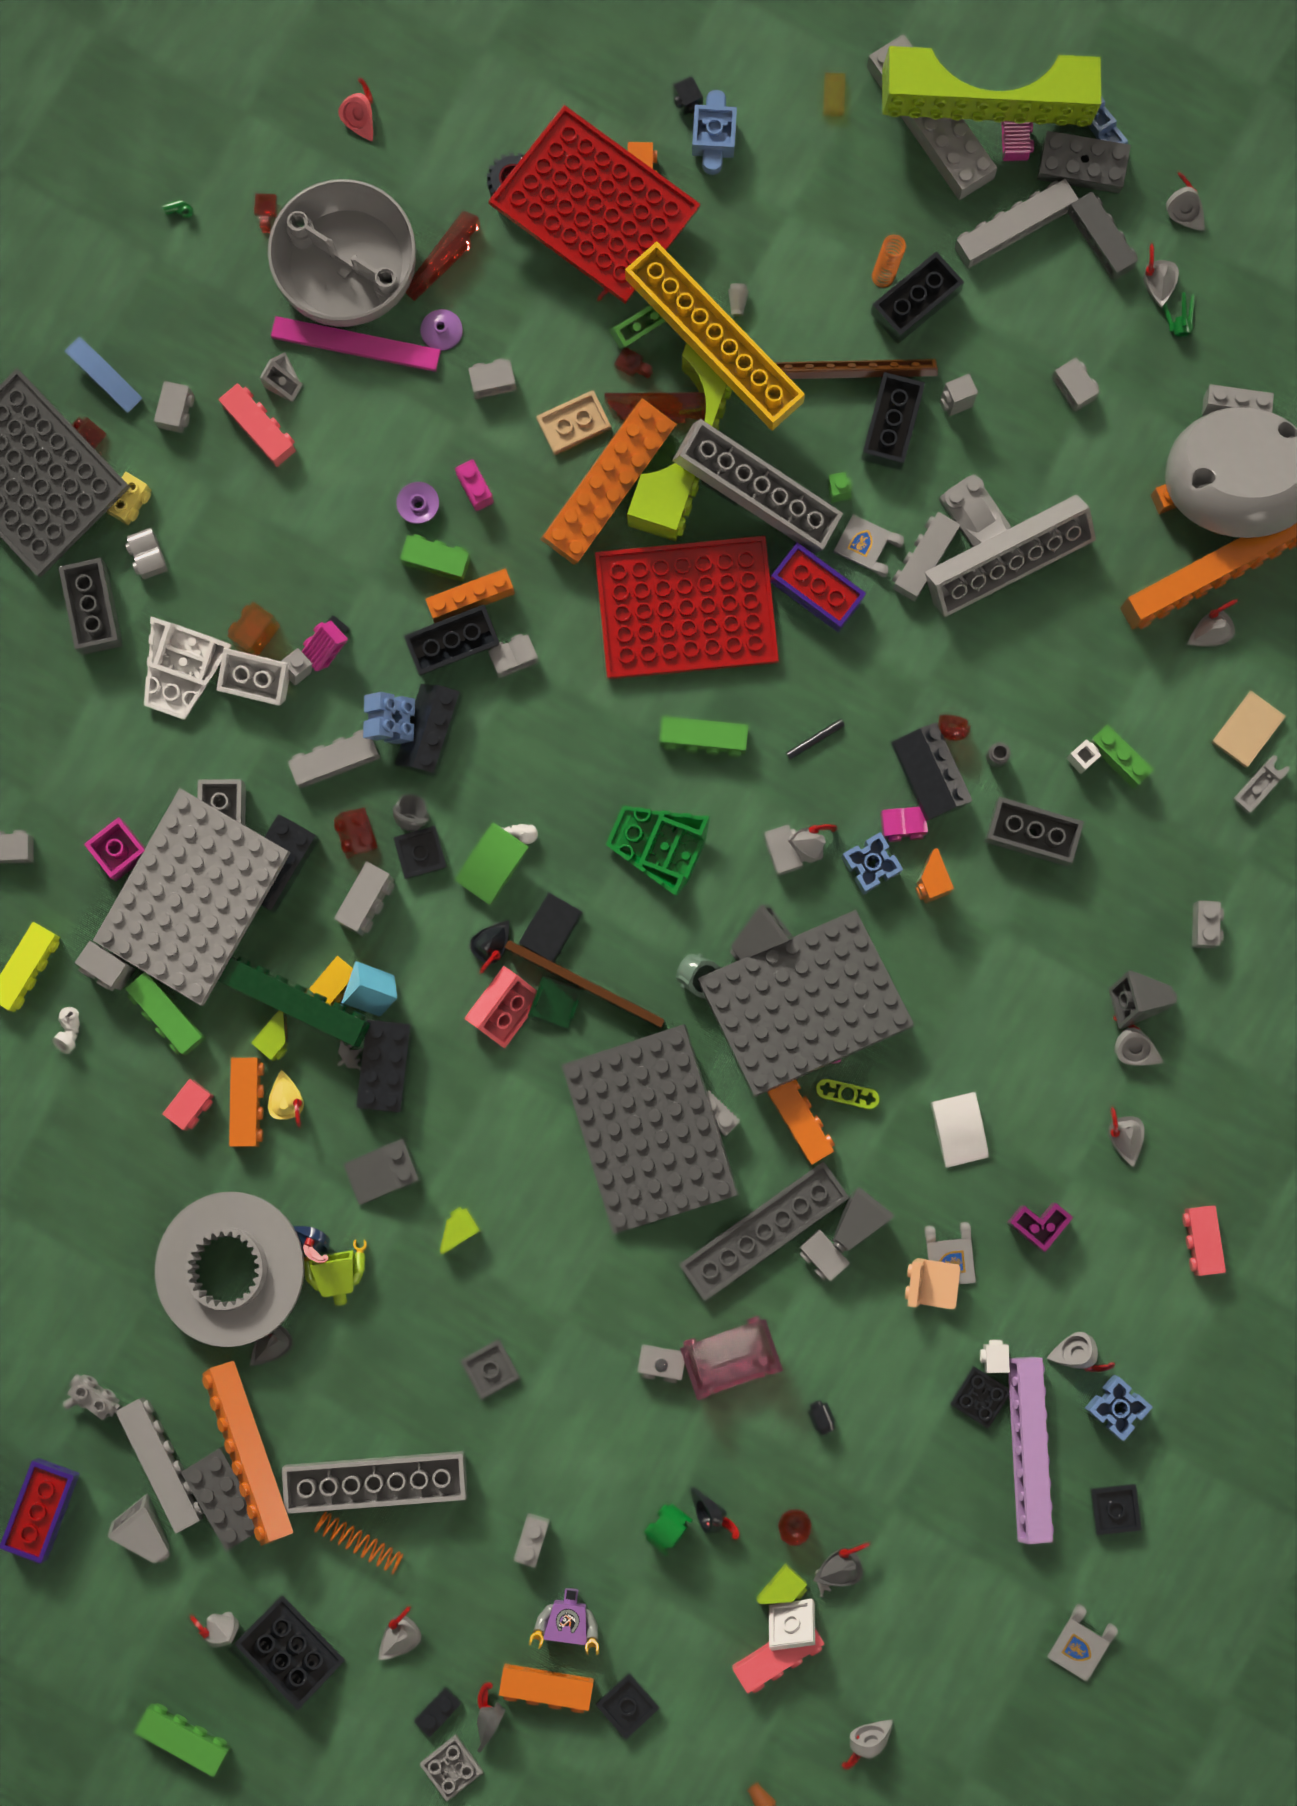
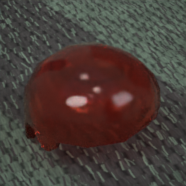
M950 714L939 716L938 726L946 740L953 742L961 741L970 734L971 725L969 724L968 727L967 719Z
M790 1509L783 1513L778 1523L781 1540L790 1546H800L805 1543L812 1532V1523L808 1514L801 1509Z

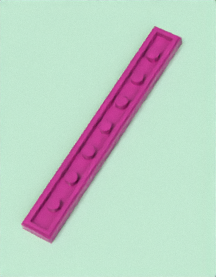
M275 316L271 332L272 339L434 372L437 371L441 353L440 349Z

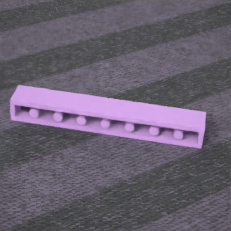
M1040 1357L1009 1358L1010 1373L1008 1375L1018 1542L1026 1544L1053 1542L1054 1527L1051 1518L1053 1506L1050 1500L1051 1480L1049 1477L1050 1457L1047 1448L1049 1436L1046 1430V1388L1043 1377L1045 1367L1043 1359Z

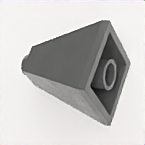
M762 904L731 945L730 953L738 961L792 940L793 936L769 904Z
M1127 971L1108 989L1119 1029L1127 1028L1164 1012L1177 1002V994L1173 991L1172 986L1134 971Z
M858 1187L849 1195L833 1237V1246L842 1253L844 1251L847 1252L890 1221L895 1215Z

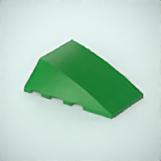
M622 805L606 846L677 896L689 881L706 842L710 816Z

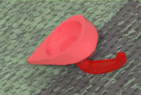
M358 78V82L362 84L365 95L356 93L348 96L340 105L338 114L340 120L349 129L372 142L373 119L371 105L373 104V97L366 82L362 78Z

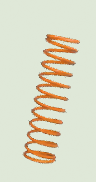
M889 235L883 241L872 272V280L878 287L885 288L890 286L896 277L906 250L905 240L901 236Z
M327 1511L323 1513L315 1527L314 1533H317L329 1517L322 1538L325 1537L336 1522L330 1542L333 1541L344 1526L337 1544L339 1546L352 1529L345 1550L351 1546L359 1535L353 1554H355L367 1538L361 1559L374 1544L368 1562L370 1563L382 1548L376 1563V1567H378L390 1551L384 1571L389 1568L397 1557L391 1576L395 1573L404 1553L397 1552L389 1563L393 1547H390L382 1557L385 1543H382L374 1553L378 1542L377 1538L366 1549L370 1534L366 1535L359 1544L362 1530H359L351 1540L355 1529L354 1526H351L344 1535L347 1521L343 1522L336 1531L339 1517L335 1518L329 1526L332 1514H327Z

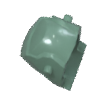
M700 953L698 955L688 954L679 964L675 977L681 984V988H686L694 995L705 998L697 979L721 967L715 962L703 958V955Z

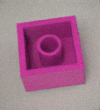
M119 817L84 844L107 875L114 881H118L132 870L145 851L144 845L125 821Z

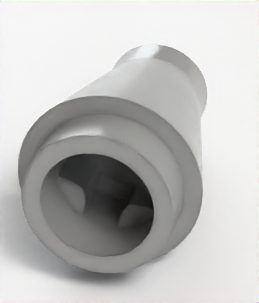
M745 284L730 285L728 294L731 316L740 317L744 315V308L749 293Z

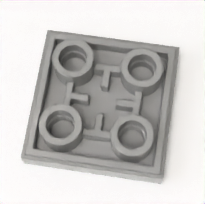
M457 1734L419 1764L446 1802L483 1773L482 1768Z

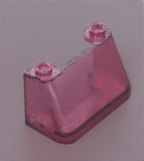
M758 1315L747 1319L748 1324L699 1341H696V1338L683 1341L684 1346L680 1347L697 1401L707 1398L712 1392L716 1394L719 1391L753 1379L765 1377L766 1373L769 1375L783 1371L765 1318L760 1319Z

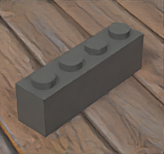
M1090 192L1073 202L1067 213L1111 279L1114 281L1134 269L1138 262L1137 253L1127 244L1124 233L1118 231L1114 225L1113 217L1104 210L1101 199L1095 196L1093 192Z

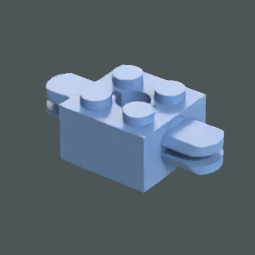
M720 90L709 92L706 98V105H695L692 156H703V170L710 175L718 174L721 171L723 158H734L737 107L726 106L725 93Z

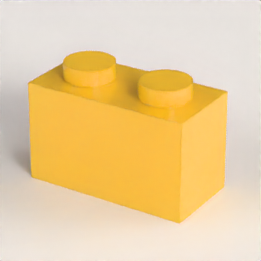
M336 956L309 990L314 994L316 992L327 997L326 1002L341 1003L353 968L339 956Z

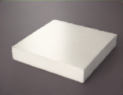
M813 1599L769 1605V1648L771 1651L815 1645V1602Z

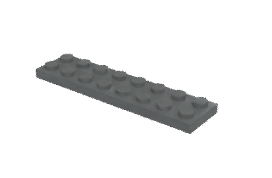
M823 1161L679 1265L703 1300L706 1301L846 1201L849 1196Z

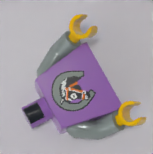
M565 1588L564 1601L555 1600L554 1604H549L537 1617L533 1634L529 1639L530 1646L533 1639L539 1640L538 1649L541 1648L543 1640L585 1645L587 1655L589 1654V1648L595 1647L596 1655L599 1654V1645L597 1643L598 1625L592 1611L586 1609V1604L577 1603L579 1590Z

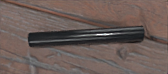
M841 719L837 720L786 752L787 757L790 760L844 727V722Z

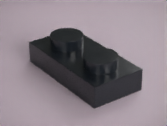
M445 1686L413 1722L430 1738L461 1705L462 1701Z

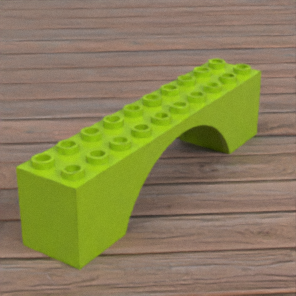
M889 46L882 67V115H889L890 117L910 116L911 118L931 117L932 119H972L973 121L993 120L998 123L1013 121L1018 124L1033 122L1039 125L1053 123L1059 126L1073 124L1084 127L1092 124L1101 106V57L1058 55L1055 63L1041 78L1022 88L1007 91L980 89L959 80L939 62L932 48Z
M686 343L682 354V371L692 380L699 391L705 410V422L719 431V418L723 419L726 401L730 399L732 389ZM676 463L660 471L641 474L627 513L628 526L676 542L678 536H683L686 526L685 516L689 517L693 506L692 496L696 497L700 479Z

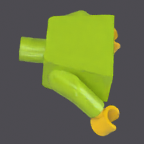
M365 1239L362 1248H357V1240H354L355 1254L354 1250L327 1254L329 1260L325 1263H316L312 1260L310 1261L308 1257H304L306 1282L316 1291H320L322 1297L333 1296L336 1306L346 1304L348 1302L346 1294L353 1292L354 1286L359 1284L365 1271V1254L363 1253L367 1248Z

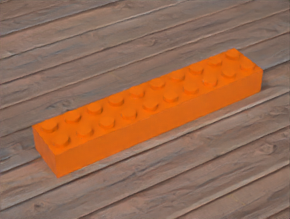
M1297 523L1281 532L1268 536L1240 537L1131 595L1120 607V610L1132 630L1138 627L1140 630L1152 624L1151 621L1156 619V617L1160 620L1168 616L1175 607L1179 610L1188 605L1189 601L1194 597L1198 600L1208 594L1207 591L1213 587L1215 590L1219 589L1229 579L1233 578L1235 580L1241 577L1250 567L1254 570L1264 564L1263 562L1268 558L1273 560L1280 556L1285 549L1289 548L1291 550L1297 547Z

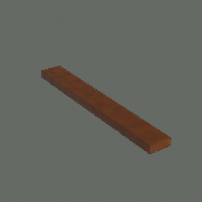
M936 359L774 362L790 379L883 377L884 372L901 377L938 375Z
M508 941L505 946L507 951L660 1029L665 1022L663 1018L512 941Z

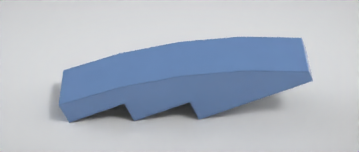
M1101 97V106L1092 124L1088 125L1099 140L1128 144V140L1116 127L1117 121L1106 109L1105 100Z
M80 336L64 351L126 413L142 399Z

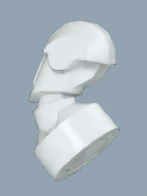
M519 824L512 825V828L510 826L503 828L524 844H531L538 837V831L533 825Z
M65 1007L59 1013L58 1021L65 1029V1032H59L52 1039L56 1048L65 1054H69L75 1048V1040L78 1036L76 1033H79V1012L73 1007Z

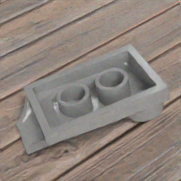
M975 474L951 487L939 498V501L951 518L960 524L959 529L972 547L1011 528L1000 509L984 488L982 479Z

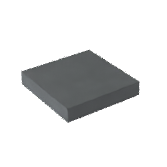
M500 1338L460 1360L481 1400L521 1378Z

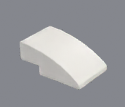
M975 1092L930 1103L946 1168L989 1157Z

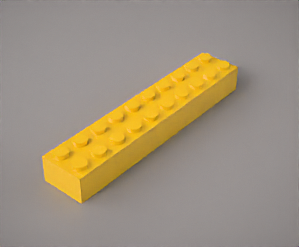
M657 241L625 269V280L771 431L804 403V392Z

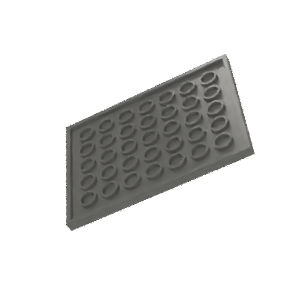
M16 368L0 385V537L36 576L41 578L130 486L38 388Z
M856 910L796 935L787 943L751 957H745L697 979L753 1097H757L914 1027V1023Z
M686 1024L562 1064L613 1234L739 1195Z

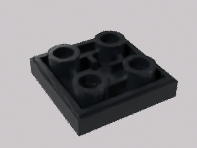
M972 1366L949 1404L989 1429L1010 1393L1007 1387Z

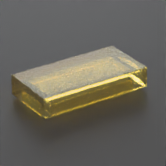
M825 72L823 115L844 116L846 73Z

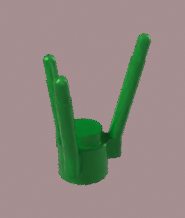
M1182 293V316L1176 317L1174 323L1167 304L1163 305V310L1169 323V331L1174 332L1176 337L1192 334L1195 305L1194 294L1191 295L1189 315L1187 316L1186 293Z

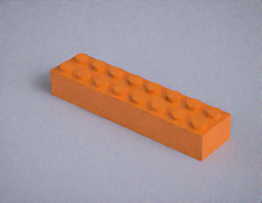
M642 398L540 540L573 565L577 564L677 424Z

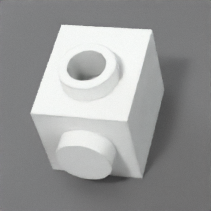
M1086 739L1066 759L1082 774L1101 754L1098 748Z
M989 1340V1344H983V1349H980V1362L984 1363V1372L1010 1373L1009 1345L1003 1344V1340Z

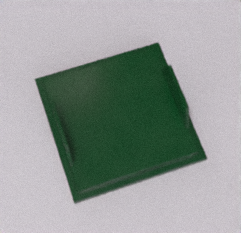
M542 975L528 1017L569 1031L583 990Z

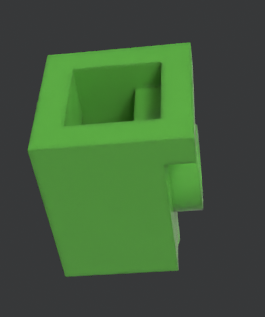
M846 472L828 475L827 486L831 503L852 499V482L850 478L846 477Z

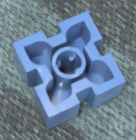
M385 692L364 695V713H368V720L364 721L363 738L376 741L384 739V742L397 745L414 741V724L410 723V717L415 714L414 698L394 697V694Z
M881 832L866 840L864 843L865 848L860 849L857 845L843 853L841 857L849 872L856 871L858 876L854 880L863 895L878 887L880 884L879 879L882 877L886 882L903 871L895 855L888 856L886 851H888L889 845ZM868 859H871V861L875 860L877 862L875 868L869 867L867 865Z
M1113 1374L1102 1387L1106 1391L1102 1397L1095 1395L1085 1409L1102 1423L1105 1420L1108 1421L1105 1427L1118 1439L1124 1441L1135 1429L1131 1423L1135 1419L1142 1420L1153 1407L1139 1394L1133 1393L1130 1395L1129 1392L1132 1388L1119 1376ZM1116 1403H1122L1120 1406L1122 1407L1121 1412L1114 1410Z

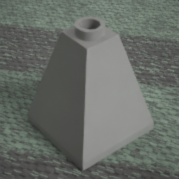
M148 1494L144 1495L111 1522L108 1533L110 1540L154 1564L157 1561L162 1563L170 1556V1545Z

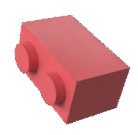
M189 1079L162 1115L182 1130L187 1131L189 1128L192 1130L199 1122L198 1116L201 1112H206L213 1104L211 1099L214 1095L195 1080Z

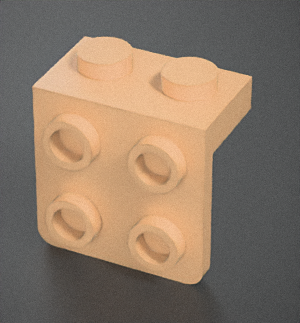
M915 1259L908 1266L907 1277L910 1278V1286H907L905 1290V1299L908 1300L907 1306L917 1307L922 1304L954 1309L957 1305L960 1266L958 1264L933 1260Z

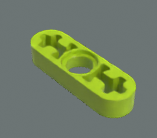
M823 1079L816 1085V1093L822 1099L864 1109H872L879 1103V1095L873 1089L831 1079ZM829 1083V1088L836 1089V1085H840L837 1092L838 1098L833 1097L835 1094L833 1092H828L827 1095H824L823 1090H820V1086ZM844 1088H851L853 1090L854 1096L851 1100H844L842 1098L841 1092ZM857 1090L862 1091L860 1093L862 1096H867L868 1093H871L875 1102L866 1105L865 1100L859 1099V1103H855L858 1096Z

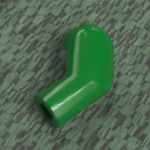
M183 200L163 205L166 215L176 212L185 218H190L194 213L193 207Z

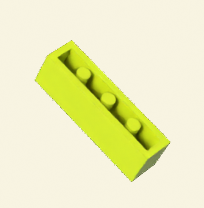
M32 922L0 974V1006L12 1012L22 1007L25 1001V994L28 990H32L36 984V976L46 968L49 955L57 950L60 944V936Z

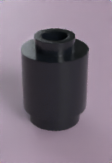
M817 1400L809 1405L810 1409L807 1410V1413L815 1431H818L820 1435H824L836 1429L834 1424L836 1421L827 1402L822 1403V1400Z

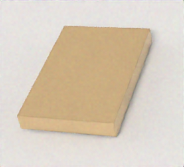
M594 390L536 416L554 456L612 429Z
M1250 691L1211 743L1247 768L1286 716L1257 694Z

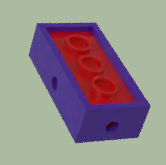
M799 543L795 544L771 575L770 580L771 584L838 633L862 604L866 596L863 590Z
M41 1458L32 1460L0 1543V1549L40 1564L47 1561L80 1473Z

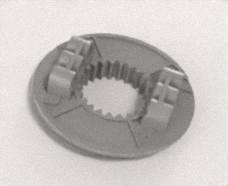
M240 1192L215 1193L188 1205L173 1219L165 1231L159 1244L155 1262L157 1292L170 1319L190 1337L200 1342L220 1347L249 1344L264 1338L277 1329L286 1320L297 1303L304 1279L303 1250L297 1232L291 1222L269 1202L257 1196ZM233 1236L234 1238H240L242 1242H248V1248H254L252 1255L258 1256L254 1263L259 1265L255 1272L259 1276L253 1278L256 1285L249 1287L251 1293H244V1298H237L236 1301L221 1302V1300H213V1296H206V1290H200L202 1283H197L196 1281L200 1277L199 1274L195 1273V1270L199 1269L196 1261L201 1260L198 1253L205 1251L203 1245H210V1240H218V1237Z

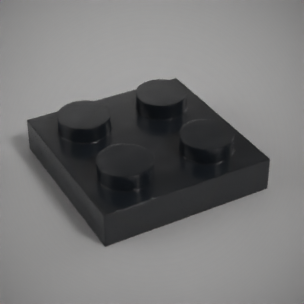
M436 826L393 837L405 880L447 868Z
M1136 1484L1090 1488L1096 1535L1142 1531Z
M630 1672L595 1704L625 1739L629 1738L660 1709V1706Z

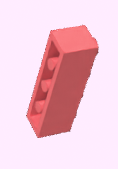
M237 383L218 400L270 461L278 467L296 452L293 446L295 441L288 433L283 434L279 430L281 428L280 424L274 417L270 419L266 415L268 411L260 402L256 404L252 398L254 396L246 386L242 388Z
M815 1628V1645L771 1651L768 1642L732 1665V1668L747 1694L751 1691L756 1693L765 1687L764 1683L772 1679V1681L780 1678L784 1674L783 1671L790 1666L792 1669L799 1666L803 1662L802 1659L807 1655L814 1656L822 1650L821 1646L824 1645V1641Z

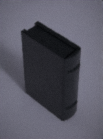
M548 892L519 943L528 950L555 963L584 913Z

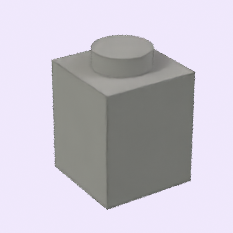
M299 648L281 661L288 663L289 680L294 685H297L312 672L311 661Z

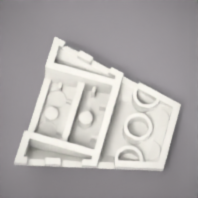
M151 617L144 706L185 720L221 664L223 649H230L232 645L180 625Z

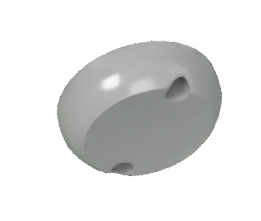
M347 179L329 180L306 188L293 197L281 210L274 222L269 237V265L279 291L289 304L303 316L325 325L338 327L357 326L381 317L390 311L404 296L410 286L416 267V241L407 215L400 205L383 190L361 181ZM343 264L353 269L346 279L337 274Z
M1249 407L1225 408L1197 419L1180 433L1168 455L1165 482L1170 498L1175 506L1191 521L1205 529L1222 535L1243 538L1262 537L1291 527L1297 523V428L1277 414Z

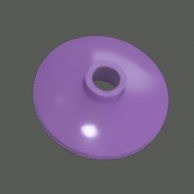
M440 309L432 311L423 319L420 332L423 341L428 347L445 351L459 343L463 328L456 314ZM438 325L445 326L443 330L437 329Z
M412 482L400 490L396 505L403 519L410 523L422 524L428 522L436 515L439 508V497L435 489L429 484ZM421 502L423 505L421 508H416L415 504Z

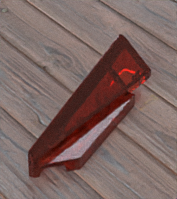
M462 211L416 271L406 291V294L413 301H416L472 247L469 237L480 228V221L476 215Z
M704 393L604 394L606 404L608 403L614 409L621 420H626L636 404L643 398L675 423H685V418L705 421L706 400Z

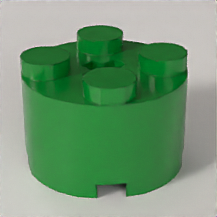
M673 1503L670 1505L664 1504L657 1513L659 1519L656 1523L651 1522L643 1532L646 1535L645 1541L666 1557L669 1555L668 1547L670 1549L674 1548L689 1528L685 1525L687 1521L689 1523L693 1522L690 1516Z

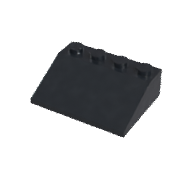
M283 1595L229 1648L291 1715L297 1712L345 1661Z

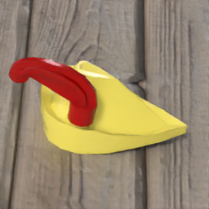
M281 1070L269 1095V1113L273 1118L288 1120L295 1117L298 1128H301L300 1114L304 1108L303 1097L290 1077Z

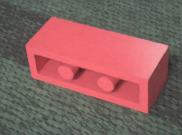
M1216 1205L1184 1209L1185 1214H1182L1184 1227H1187L1188 1230L1186 1245L1188 1249H1191L1192 1258H1189L1191 1272H1194L1196 1276L1226 1273Z

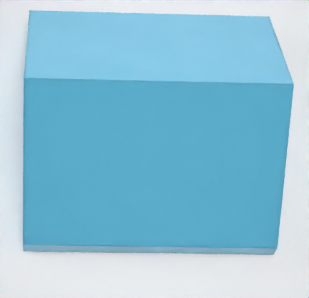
M355 961L341 1003L381 1016L397 999L395 977L393 974Z

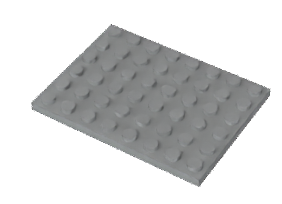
M179 788L93 941L197 1004L204 1006L291 852Z

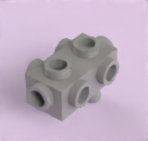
M76 1374L69 1383L71 1389L67 1393L71 1398L63 1402L66 1410L78 1404L81 1408H87L101 1420H104L109 1415L113 1417L116 1413L115 1411L120 1408L118 1404L120 1400L116 1398V1395L111 1390L102 1388L98 1385L96 1379L85 1374L82 1376Z

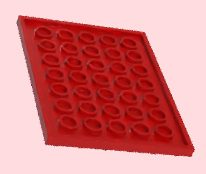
M563 105L488 200L490 206L625 304L636 291L625 280V269L656 241L667 251L701 206L695 199L565 105Z
M766 536L595 552L607 679L779 662Z

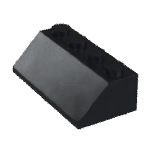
M485 605L404 635L419 676L500 645Z
M420 685L415 700V714L410 717V723L414 724V741L401 744L395 766L436 778L462 699L460 691L440 685Z
M937 722L921 727L891 742L892 748L926 821L959 810L973 801Z

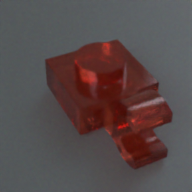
M255 193L254 214L255 217H260L259 227L262 233H270V217H276L278 198L276 194Z
M627 347L623 348L614 363L615 368L632 377L637 372L649 379L653 373L651 370L652 366L642 362L643 356Z

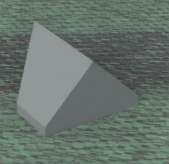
M285 352L270 359L260 376L264 388L290 402H293L303 385L299 381Z

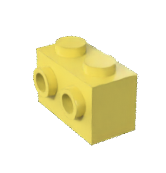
M125 472L122 478L129 484L130 488L106 512L129 526L131 521H135L138 517L141 506L150 499V492L152 490L146 483Z

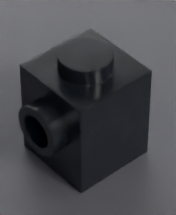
M693 76L673 84L674 103L677 109L681 108L684 115L694 113L695 105H703V96Z

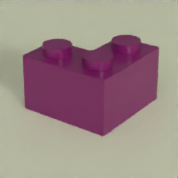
M1051 1203L1040 1218L1025 1205H1022L1007 1223L1041 1252H1046L1073 1219V1216L1057 1203Z

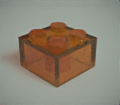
M252 601L250 605H246L243 608L238 622H234L229 627L227 637L235 647L244 653L259 656L280 628V624L271 613Z

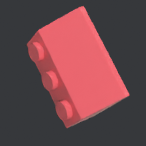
M503 966L464 1019L505 1049L528 1018L537 990L517 974Z

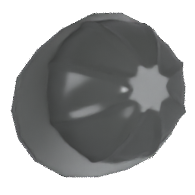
M402 795L392 809L394 820L402 830L417 831L429 821L425 800L417 795Z

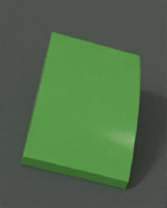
M493 822L466 860L455 881L491 905L512 877L529 847Z

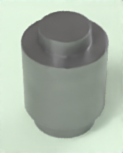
M1002 742L994 743L986 753V760L992 767H1001L1010 758V749Z

